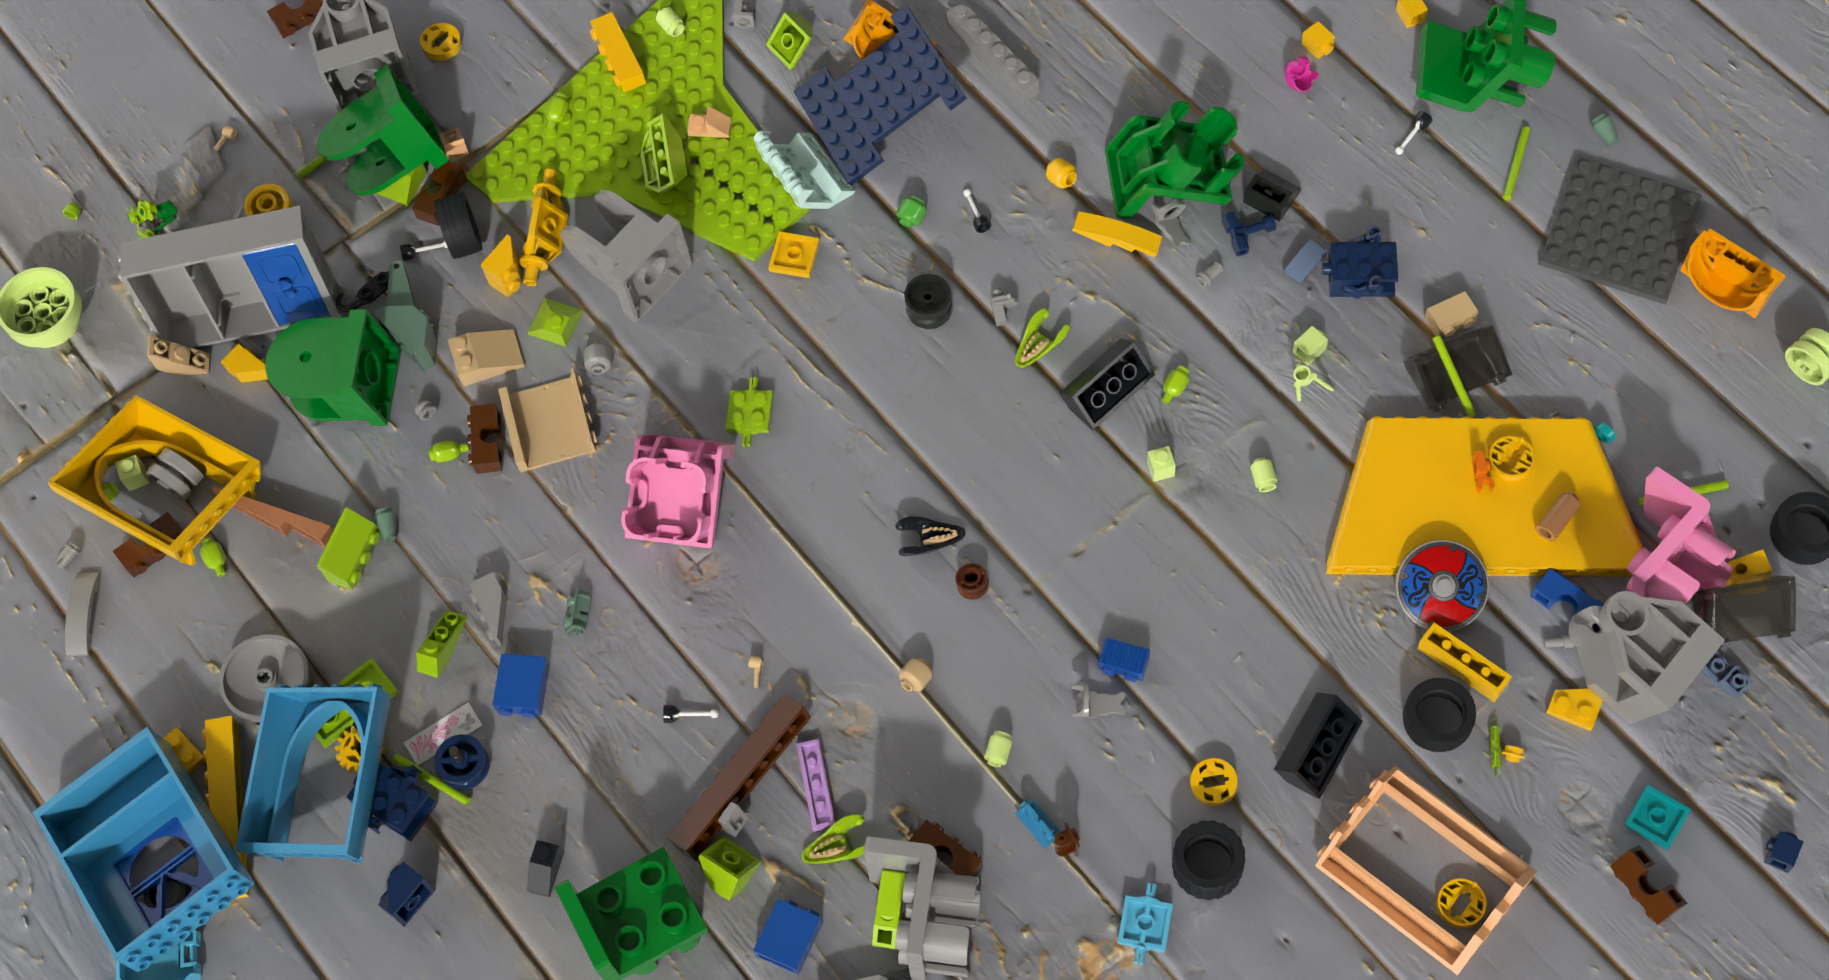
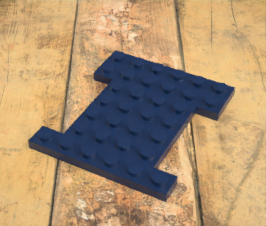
M904 5L890 16L899 32L835 81L830 71L824 67L793 91L851 186L884 162L875 145L938 97L942 98L949 110H953L967 99V96L907 5Z

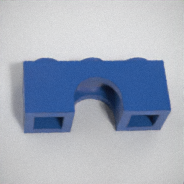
M1551 568L1536 585L1530 596L1549 610L1557 602H1568L1574 608V615L1591 606L1603 607L1604 605L1600 600L1593 599L1586 594L1582 587L1573 585L1566 580L1562 573ZM1594 623L1592 629L1594 630L1598 624Z

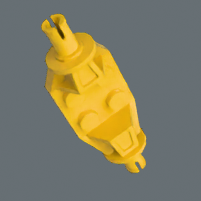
M545 169L543 182L533 186L534 197L531 203L533 210L527 241L523 244L522 256L519 258V264L526 268L523 283L527 286H536L538 272L546 270L548 265L562 253L563 240L560 232L567 225L568 213L560 199L562 191L555 186L558 173L554 169ZM537 254H544V256H543L542 258H541V257H538V256H536V255H537Z

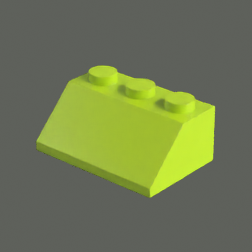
M345 507L316 565L328 582L353 590L355 584H358L361 579V572L365 564H368L374 545H377L380 540V532L377 526L353 510Z

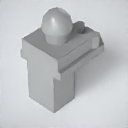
M996 288L993 290L994 298H991V308L997 327L1007 324L1004 309L1017 306L1018 300L1012 298L1011 294L1003 295L1002 290Z

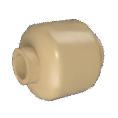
M922 658L910 659L899 672L901 686L908 692L922 691L933 677L931 665Z

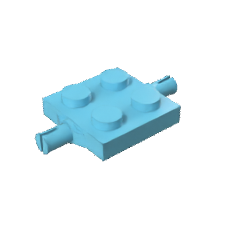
M1147 883L1145 896L1133 897L1126 895L1117 944L1131 946L1136 949L1133 963L1138 964L1139 955H1141L1139 965H1144L1145 951L1153 950L1165 953L1173 904L1161 902L1155 898L1157 885L1154 883L1151 892V883Z

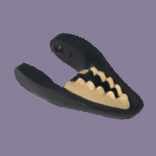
M918 516L903 518L895 524L896 530H916L920 535L921 547L913 546L899 549V555L903 557L927 554L962 540L966 534L965 529L960 526Z

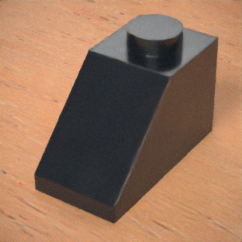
M536 841L529 861L528 892L550 897L564 855L559 845Z

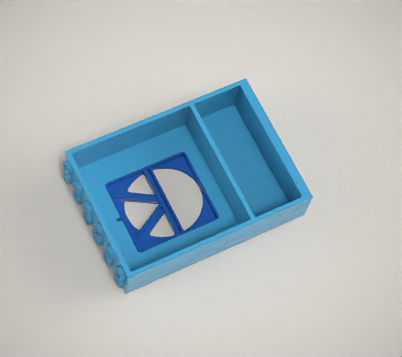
M148 727L144 728L32 812L114 959L137 972L148 968L151 962L169 952L176 943L186 939L192 931L207 923L213 915L227 908L230 902L238 896L245 894L255 884L169 742ZM166 836L178 837L190 844L188 848L132 889V867L136 857L147 844L155 839ZM192 856H197V877L176 870V868ZM167 876L193 887L192 891L183 901L170 908L165 907ZM157 884L156 908L153 909L142 904L138 897Z

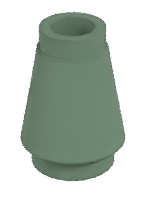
M1604 113L1592 120V129L1608 146L1619 141L1611 116L1608 117L1607 113Z
M392 508L376 510L373 519L383 541L395 540L396 523L395 513L392 512Z

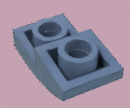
M1310 239L1283 272L1301 285L1328 251Z
M1718 651L1715 652L1701 670L1715 684L1735 698H1738L1753 683L1737 665L1731 666Z

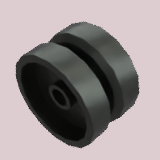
M921 274L907 284L904 291L906 313L914 325L924 329H935L944 325L950 319L953 311L951 289L946 280L934 274Z

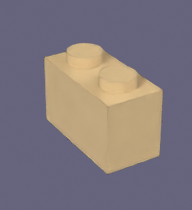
M1466 291L1427 308L1424 319L1436 337L1439 335L1441 337H1450L1457 330L1463 327L1466 329L1474 325L1479 311Z

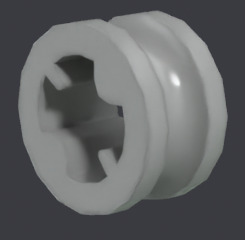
M424 400L416 406L414 412L422 421H427L435 415L437 408L432 405L430 400Z

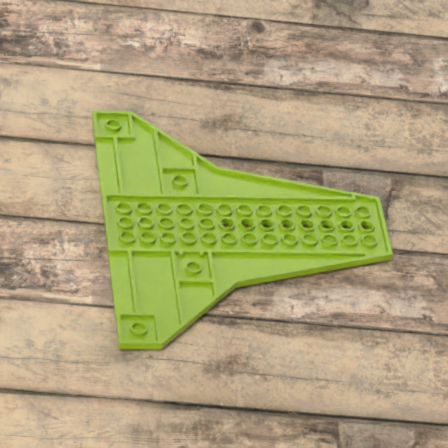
M658 0L623 32L643 72L646 84L623 93L621 87H616L612 78V75H614L613 71L609 72L604 62L606 57H601L599 53L556 92L568 97L569 106L563 120L556 123L554 130L546 128L549 121L546 117V110L550 99L556 93L465 174L466 181L491 202L500 203L533 200V186L543 182L545 169H554L558 173L555 186L562 191L560 198L595 196L600 190H609L625 199L634 207L662 219L666 214H669L680 222L682 229L753 262H756L776 242L779 231L787 232L810 210V208H800L795 204V200L784 189L781 181L773 174L769 165L763 161L754 141V136L758 130L724 87L723 0ZM670 7L679 16L685 27L681 35L677 37L667 35L656 22V16L660 9ZM708 107H712L730 117L732 121L729 138L688 136L687 130L690 114L707 115ZM664 114L682 139L687 175L676 186L659 194L646 188L640 152L644 136L647 132V123ZM698 159L699 164L694 163L691 165V161ZM707 171H713V176H705ZM723 182H727L728 187L726 188L723 186L722 188H720V184ZM742 194L743 199L737 198L735 200V195ZM751 206H757V211H749ZM767 217H771V218H772V221H773L772 223H770V222L764 223L765 218H767Z

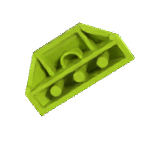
M664 114L647 123V132L644 136L640 152L646 188L659 194L676 186L687 175L682 139Z

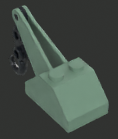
M401 260L392 261L389 265V271L378 273L362 286L354 301L350 304H342L341 299L344 293H340L337 296L336 306L343 312H350V310H356L360 306L374 302L388 290L387 306H383L374 313L379 325L424 372H427L435 365L437 337L433 331L435 327L429 321L430 317L423 309L420 311L417 309L406 267Z

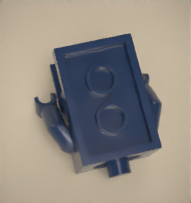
M1371 226L1367 230V234L1365 233L1350 241L1331 242L1328 262H1322V275H1328L1329 297H1353L1356 299L1361 297H1394L1395 282H1398L1396 242H1379L1381 236L1376 233H1379L1380 229L1376 226Z
M381 763L379 764L368 828L379 835L381 833L379 828L384 825L411 842L438 804L429 797V792L415 785L417 782L415 777L418 774L422 775V771L413 765L410 767L389 765L386 767ZM356 776V778L354 779V782H353V784H354L355 786H356L357 776ZM355 786L346 797L351 803H353Z

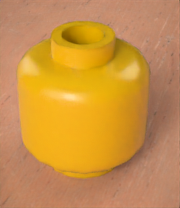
M1056 158L1047 165L1046 178L1061 189L1067 188L1075 183L1077 169L1066 159Z

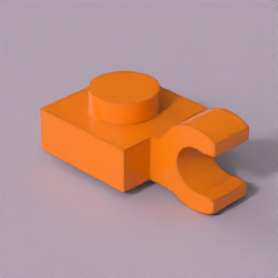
M1484 450L1475 451L1472 458L1474 478L1477 481L1476 490L1478 493H1481L1482 484H1487L1489 491L1493 492L1495 483L1492 478L1487 476V472L1490 471L1489 459H1485Z

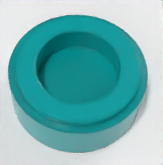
M1599 422L1594 427L1598 438L1602 442L1610 444L1616 438L1615 432L1606 423Z

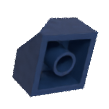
M402 862L401 865L396 866L391 871L390 877L387 880L388 890L381 896L378 906L405 927L435 892V889L420 874L405 862Z

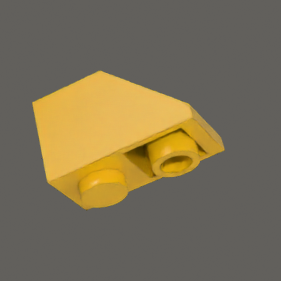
M237 344L221 361L227 372L241 383L268 380L265 370L266 360L256 358V353L249 347L243 348Z

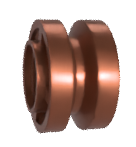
M969 563L958 569L955 580L961 596L973 600L985 595L989 582L986 571L981 565ZM970 580H976L973 583H968Z

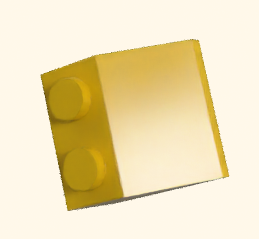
M507 234L480 265L489 285L509 298L512 293L519 289L522 278L519 255L511 236Z

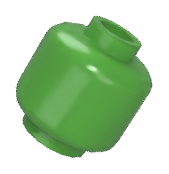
M912 195L910 198L905 197L896 211V216L900 219L899 223L907 228L919 226L927 213L925 202Z

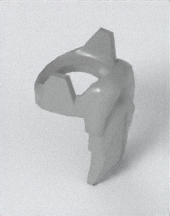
M1176 198L1172 203L1163 206L1152 203L1151 208L1155 213V224L1162 230L1165 237L1171 241L1173 247L1177 248L1180 244L1190 245L1191 241L1183 234V229L1179 225L1180 222L1177 218L1186 208L1185 203Z
M1089 682L1072 684V689L1081 691L1076 698L1077 713L1072 715L1073 718L1086 717L1091 719L1097 718L1098 715L1126 714L1125 708L1121 705L1125 698L1124 692L1116 695H1109L1107 693L1097 694L1096 691H1089Z

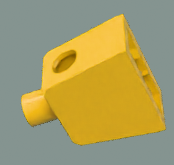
M1764 549L1727 562L1733 568V572L1725 586H1730L1733 593L1769 584L1772 568Z

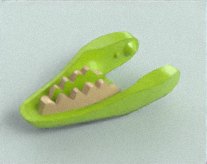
M1043 308L1036 312L1028 323L1015 356V364L1020 368H1025L1045 356L1066 337L1071 329V325L1068 323L1064 325L1055 340L1051 341L1039 332V327L1049 317L1050 311L1047 308Z
M850 815L838 820L824 834L805 848L801 854L802 860L808 864H822L863 856L865 845L851 851L846 840V832L855 826L862 825L865 822L864 816Z

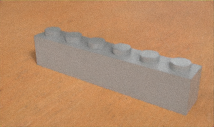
M963 1L946 11L948 27L1023 104L1039 94V79Z

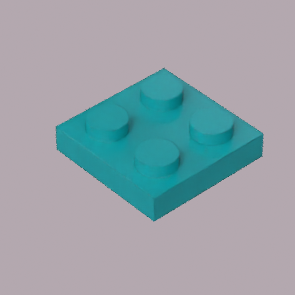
M1647 785L1624 826L1667 851L1691 809L1652 786Z

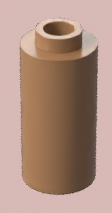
M1570 492L1561 493L1535 527L1537 533L1548 541H1555L1580 508L1579 498Z

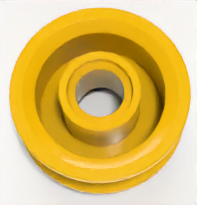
M263 184L254 188L247 195L244 202V210L247 216L294 207L286 190L276 184Z

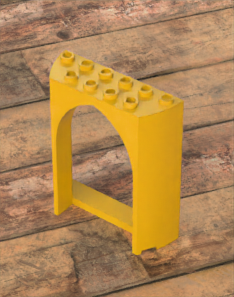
M135 395L50 479L48 485L58 495L179 562L193 566L196 563L193 553L195 546L242 496L256 499L257 493L254 490L256 481H260L261 465L260 461ZM166 448L179 454L194 465L203 475L225 487L174 540L121 511L106 498L103 493V483L109 467L115 465V462L133 455L137 457H158Z

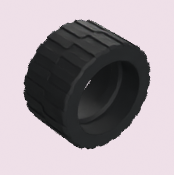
M1212 820L1199 821L1184 829L1175 841L1172 856L1173 875L1178 885L1187 894L1206 900L1222 898L1237 887L1245 865V848L1236 832L1232 828L1227 827V825ZM1200 842L1219 844L1230 855L1231 866L1229 871L1217 879H1203L1196 876L1186 865V854L1189 848Z

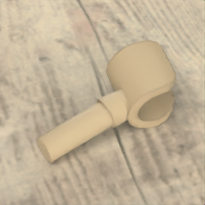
M223 127L222 137L213 148L216 152L228 138L236 139L238 132L235 131V128Z
M751 655L748 667L755 669L754 688H759L760 670L763 668V660L758 656Z

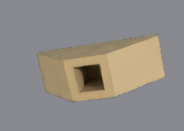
M154 336L149 337L147 357L157 370L177 376L207 374L209 372L210 353Z

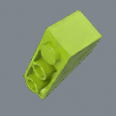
M448 610L445 611L416 652L417 672L436 678L440 676L453 653L466 622V615Z
M882 869L872 946L895 949L897 926L899 920H902L903 888L906 872Z

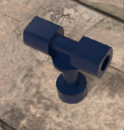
M1234 212L1222 215L1221 219L1226 233H1230L1232 236L1231 245L1236 256L1249 253V246L1246 241L1248 234L1264 229L1267 233L1276 230V223L1272 214L1263 216L1261 222L1245 226L1244 223L1239 224Z

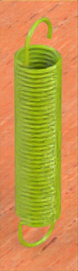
M319 155L295 173L303 179L328 160Z
M1490 721L1491 768L1499 769L1502 767L1500 727L1491 726Z

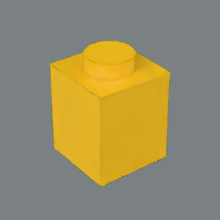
M1398 0L1396 11L1406 28H1409L1426 20L1428 8L1423 0Z
M1317 21L1303 32L1301 44L1313 56L1319 59L1323 55L1326 56L1332 52L1335 36Z

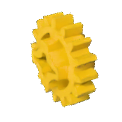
M351 726L350 733L344 730L345 737L337 739L341 745L335 746V750L339 752L335 757L340 761L339 764L343 769L346 768L349 773H352L355 769V772L358 774L361 759L359 754L361 752V742L358 729ZM382 747V753H385L386 749Z

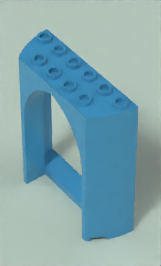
M296 684L295 688L287 685H277V688L266 689L235 847L236 852L255 857L265 856L276 861H283L284 857L337 858L362 864L391 703V696L383 690L382 685L369 684L368 687H364L359 684H350V687H345L340 684H332L331 687L314 684L313 687ZM346 709L357 725L361 742V759L345 845L287 843L300 770L308 746L318 730L330 718Z

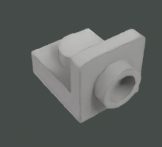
M735 0L733 9L735 27H754V15L752 12H748V4L744 0Z
M730 802L728 807L722 812L718 822L722 825V831L736 837L749 818L737 804Z

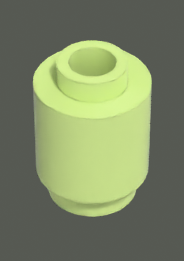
M667 7L658 11L656 22L667 35L672 37L681 35L685 27L683 21L673 9Z
M1266 458L1254 460L1250 469L1256 488H1259L1260 492L1274 490L1277 487V478L1272 461L1266 460Z
M994 731L993 735L990 736L984 755L989 765L993 767L1006 765L1012 746L1011 735L1001 731Z

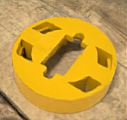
M437 23L423 31L420 37V44L423 53L429 60L445 61L458 54L462 47V40L456 27L447 23ZM446 32H448V37L441 43V45L439 47L435 46L434 48H432L435 44V40L438 41L443 35H445Z
M1504 436L1493 443L1488 459L1490 470L1494 475L1502 480L1518 481L1525 478L1531 472L1535 462V453L1532 446L1524 440V437ZM1517 449V454L1520 455L1511 470L1508 468L1507 471H1504V466L1501 464L1509 451L1513 452Z
M1209 758L1203 760L1195 766L1191 773V790L1195 798L1204 805L1211 807L1225 805L1232 800L1237 792V774L1234 768L1222 759ZM1215 764L1222 765L1224 770L1220 767H1216ZM1207 766V768L1204 769V770L1201 772V774H1200V771H1199V770H1200L1202 767ZM1224 775V778H1229L1228 781H1225V785L1204 788V785H1199V782H1202L1205 777ZM1228 791L1229 795L1226 798L1222 799L1221 797L1225 795ZM1204 795L1213 798V801L1206 800Z
M1461 878L1447 882L1439 891L1436 899V908L1441 919L1448 925L1458 929H1466L1476 925L1483 917L1487 906L1485 894L1477 883ZM1452 885L1456 887L1453 890L1449 888ZM1470 893L1469 899L1471 902L1460 916L1457 914L1455 917H1452L1451 913L1453 911L1450 908L1460 894ZM1441 897L1446 899L1445 904L1441 902ZM1478 903L1482 905L1481 910L1477 908ZM1471 917L1474 920L1469 922L1466 919Z

